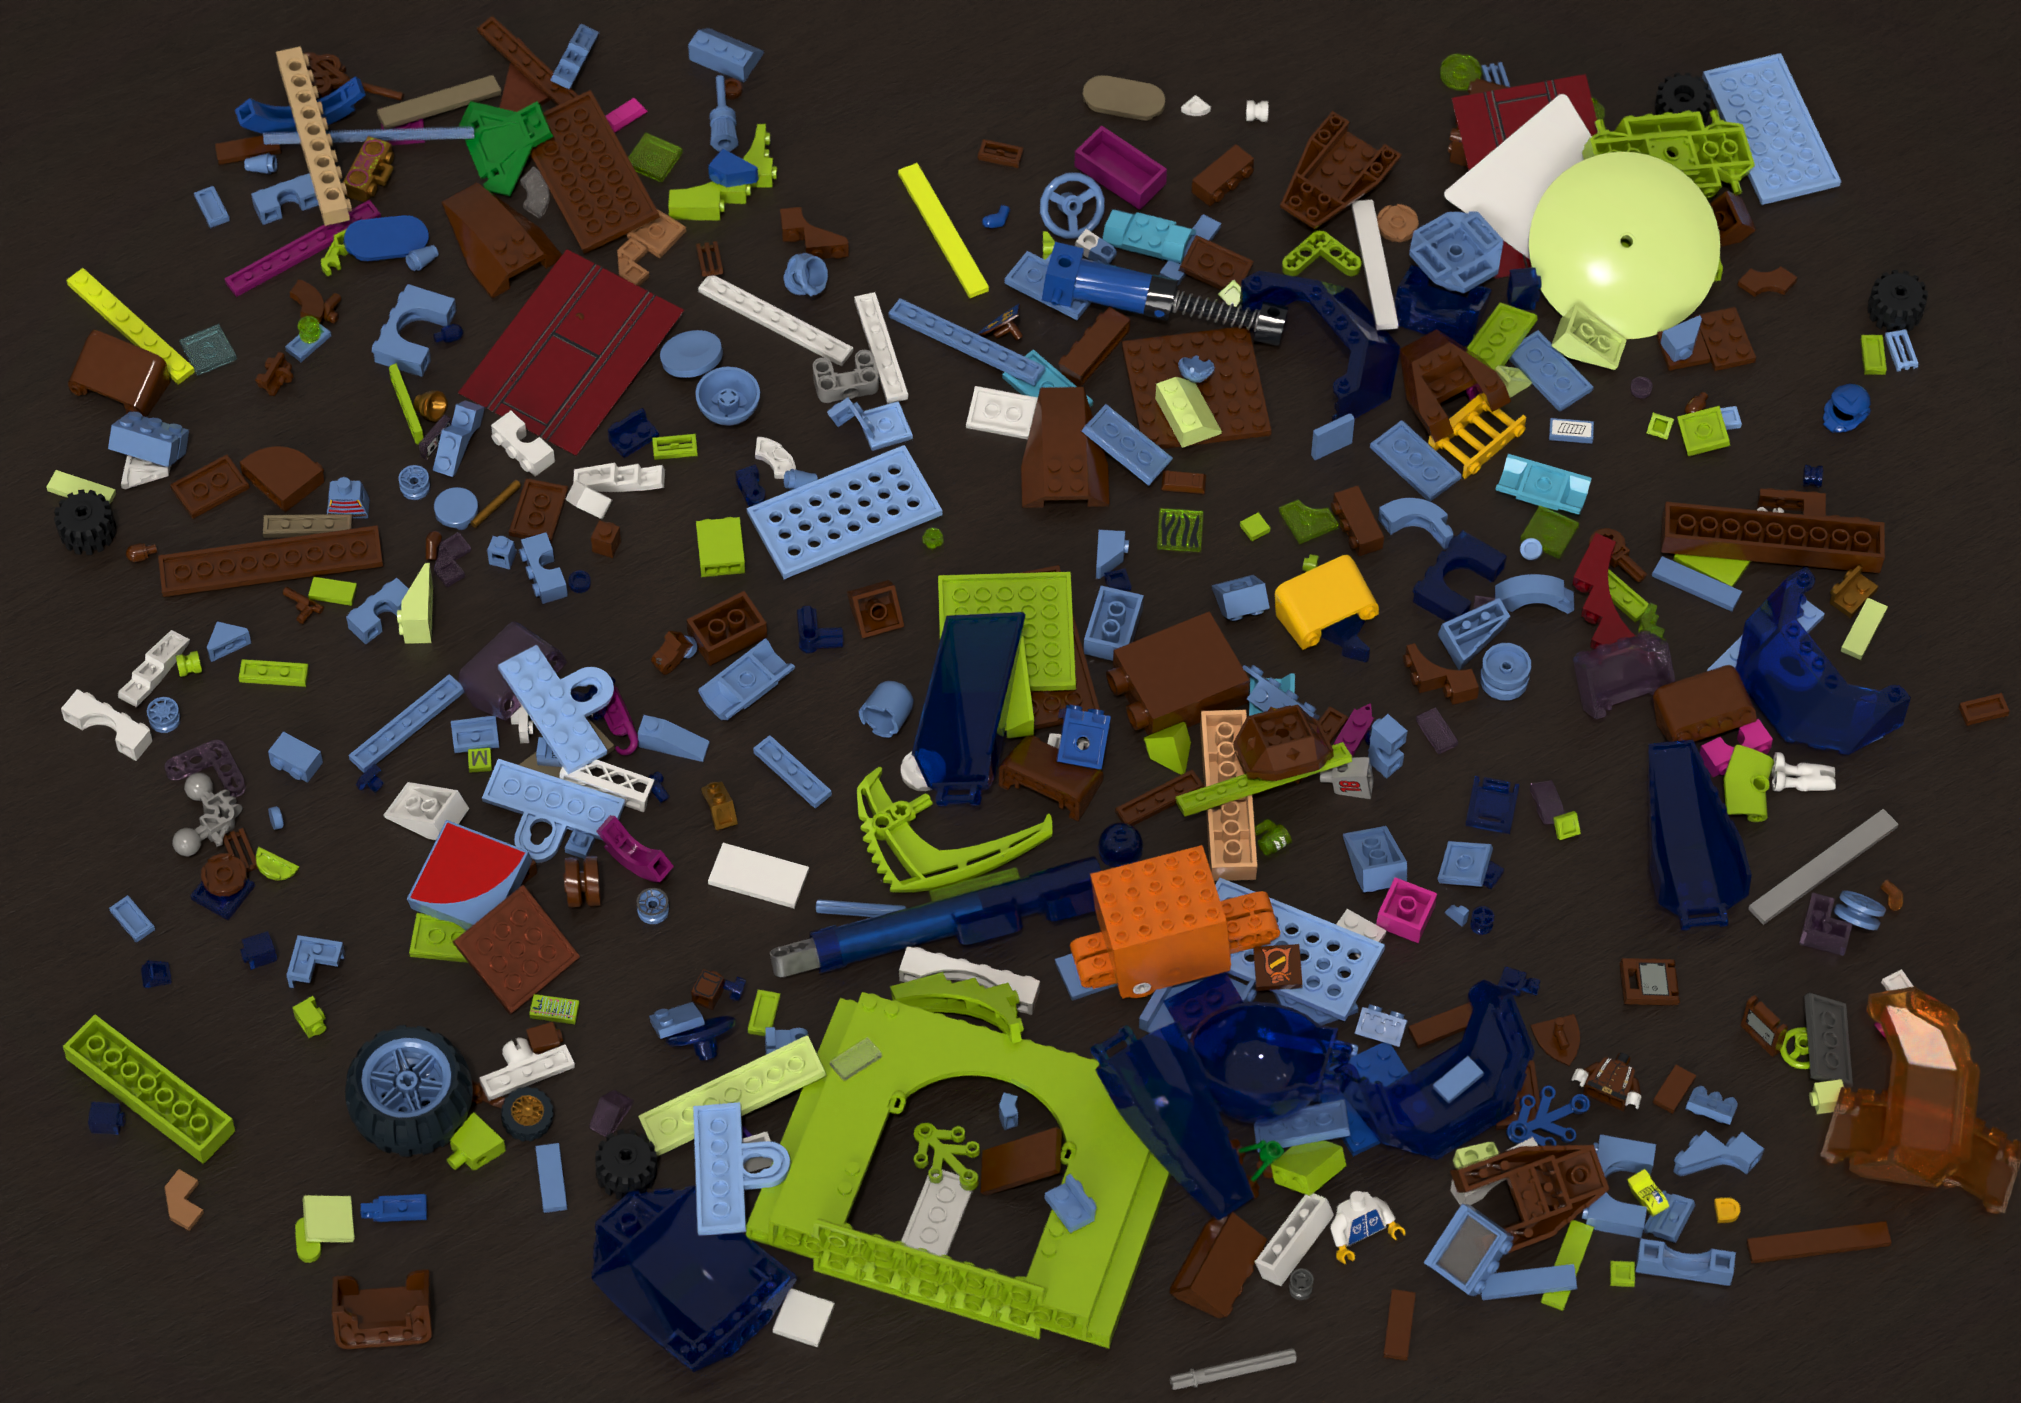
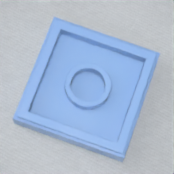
M899 401L866 410L861 414L863 419L867 417L874 426L871 429L875 435L872 439L862 426L872 451L913 439Z

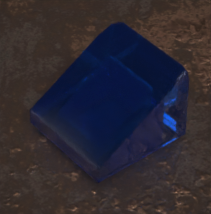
M1354 635L1343 644L1342 655L1344 657L1362 662L1369 661L1370 648L1357 636Z
M147 960L142 966L141 974L144 988L171 984L169 962Z

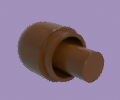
M1701 392L1699 396L1691 398L1685 406V413L1689 414L1704 410L1706 406L1705 401L1708 398L1707 393Z
M145 543L131 545L126 550V557L131 562L146 560L149 554L157 553L156 545L145 546Z

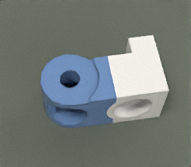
M1087 229L1084 230L1075 243L1076 247L1084 248L1083 256L1096 262L1109 265L1117 255L1116 249L1111 244Z

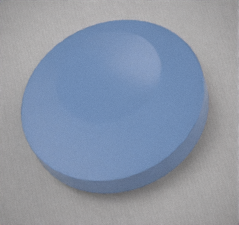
M702 330L687 331L674 336L664 344L660 352V359L667 373L676 377H695L707 373L717 366L722 358L723 349L719 338L713 333Z

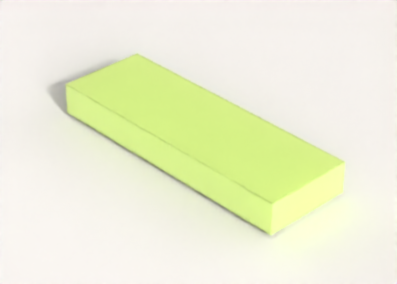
M58 470L54 472L46 487L48 492L67 498V494L71 492L75 495L78 494V490L84 489L85 493L93 490L96 491L97 495L101 493L105 496L109 504H111L116 495V491L113 488Z
M1867 598L1841 647V652L1861 660L1888 606Z

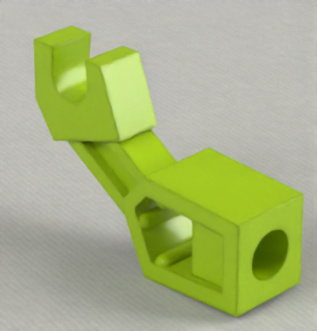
M346 229L334 235V241L324 258H321V267L327 277L332 275L330 267L333 266L338 271L341 270L339 255L346 256L349 254L344 246Z

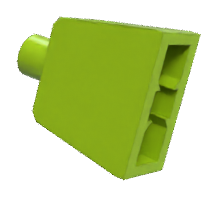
M473 1112L451 1138V1149L454 1153L447 1158V1162L454 1170L463 1163H466L472 1170H477L506 1151L504 1140Z

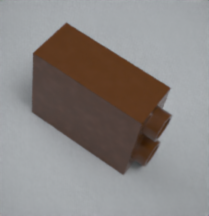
M1210 611L1115 649L1113 651V669L1106 671V678L1114 695L1118 696L1124 693L1130 703L1126 706V713L1130 724L1136 731L1144 728L1148 736L1181 722H1185L1187 728L1200 723L1201 711L1232 710L1248 703L1250 679Z

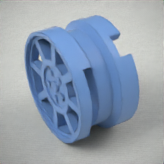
M159 697L148 705L147 715L149 723L155 731L168 733L175 730L180 724L179 708L173 699Z

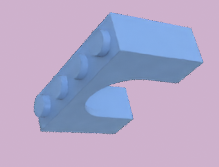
M407 284L404 292L401 291L398 296L396 307L391 309L387 324L382 326L380 338L373 343L372 353H374L375 362L386 366L397 364L399 370L423 377L431 361L429 348L408 342L400 337L399 333L405 325L418 320L449 327L456 313L455 299Z
M1600 1135L1599 1142H1594L1593 1145L1605 1178L1618 1171L1639 1173L1643 1169H1646L1649 1175H1651L1656 1144ZM1606 1192L1592 1205L1583 1210L1582 1219H1586V1224L1594 1227V1230L1641 1238L1647 1207L1616 1201Z

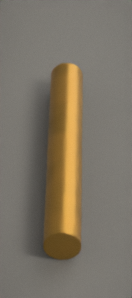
M514 480L478 513L470 524L474 528L481 524L521 487L520 482Z

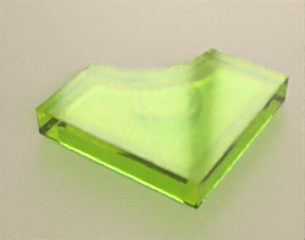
M1299 499L1279 507V513L1299 544L1335 530L1339 525L1329 508L1312 509L1305 506Z

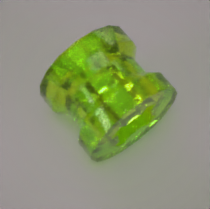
M306 316L299 320L298 330L300 339L305 343L318 341L321 335L318 320L312 316Z

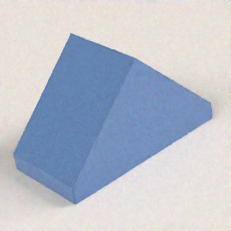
M217 621L207 645L210 661L213 662L251 644L248 629Z

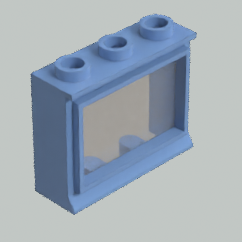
M1462 1203L1424 1263L1466 1292L1467 1295L1476 1296L1485 1289L1487 1285L1485 1281L1489 1275L1494 1274L1500 1265L1498 1261L1502 1255H1506L1510 1251L1514 1236L1471 1205Z

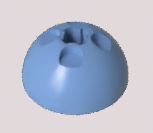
M721 367L708 372L701 378L696 388V401L699 409L709 420L720 425H736L747 420L756 410L760 399V388L756 379L747 371L736 367Z

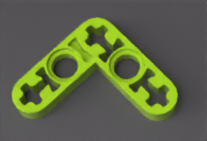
M1316 231L1289 253L1282 262V272L1289 277L1300 274L1319 256H1322L1348 276L1359 274L1361 269V259L1324 231ZM1306 250L1311 253V256L1304 257L1300 253ZM1338 250L1341 252V255L1335 257L1330 252Z

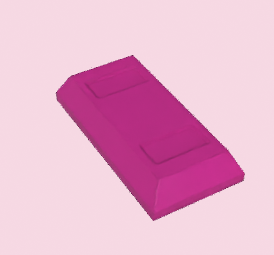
M633 98L605 117L615 133L647 113V110Z

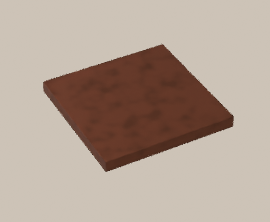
M524 885L520 886L452 942L509 1014L518 1009L580 957Z

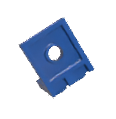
M1066 705V708L1059 710L1058 718L1064 720L1056 762L1101 770L1111 716L1104 715L1102 710L1088 709V712L1082 711L1080 706ZM1080 737H1085L1089 741V745L1085 750L1077 747V740Z

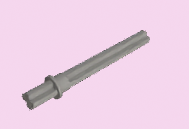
M1287 1349L1198 1370L1192 1368L1190 1372L1170 1376V1383L1173 1390L1189 1386L1196 1388L1198 1384L1295 1363L1297 1356L1294 1349Z

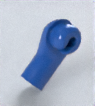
M1005 205L1000 206L997 214H990L983 218V226L986 228L1002 227L1008 217L1010 208Z

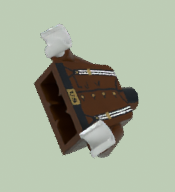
M1618 1053L1615 1060L1605 1057L1601 1062H1595L1584 1069L1575 1070L1571 1080L1580 1081L1581 1087L1585 1084L1583 1095L1623 1112L1628 1104H1634L1637 1109L1639 1108L1641 1101L1639 1081L1634 1077V1068L1628 1066L1631 1058L1627 1054Z

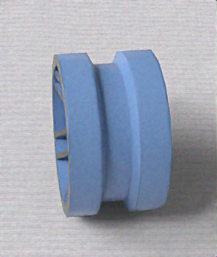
M648 888L638 895L637 912L643 922L658 924L667 918L669 914L668 897L661 889Z

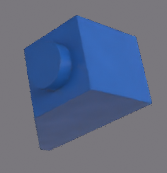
M722 149L708 165L709 178L714 183L721 184L726 188L752 184L758 181V167L725 149Z

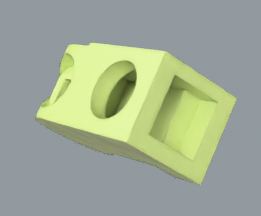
M1494 1142L1469 1146L1456 1150L1453 1163L1457 1168L1498 1154L1499 1152Z

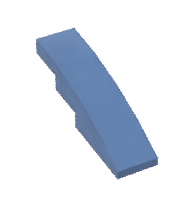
M580 23L553 73L551 81L570 89L599 32Z

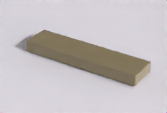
M352 514L264 515L263 537H296L352 529Z

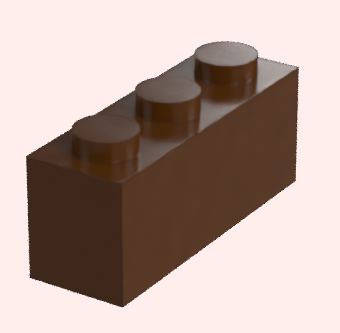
M1235 144L1192 180V193L1209 207L1215 202L1221 201L1228 191L1234 190L1240 181L1251 176L1254 171V158Z
M1359 486L1334 493L1331 508L1334 515H1338L1342 531L1348 535L1351 549H1355L1358 557L1383 549L1384 535Z

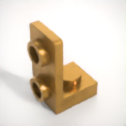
M712 782L702 787L701 791L710 807L715 829L719 830L738 824L733 800L723 782Z

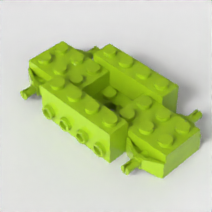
M1718 110L1709 112L1713 123L1706 128L1704 127L1701 113L1692 111L1676 114L1667 112L1662 115L1647 114L1641 117L1626 116L1614 132L1606 130L1603 119L1597 120L1595 124L1598 133L1589 138L1582 151L1584 160L1610 152H1635L1659 158L1686 174L1700 188L1708 202L1711 201L1721 188V181L1731 184L1733 194H1741L1742 190L1739 181L1748 175L1755 166L1743 125L1720 120ZM1667 150L1673 152L1676 157H1670L1667 154Z

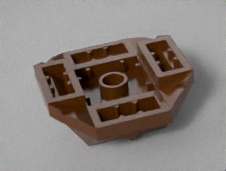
M1289 705L1278 709L1270 707L1266 712L1247 716L1233 742L1234 751L1248 779L1260 778L1278 781L1320 770L1328 760L1334 757L1333 748L1320 722L1309 716L1299 705Z

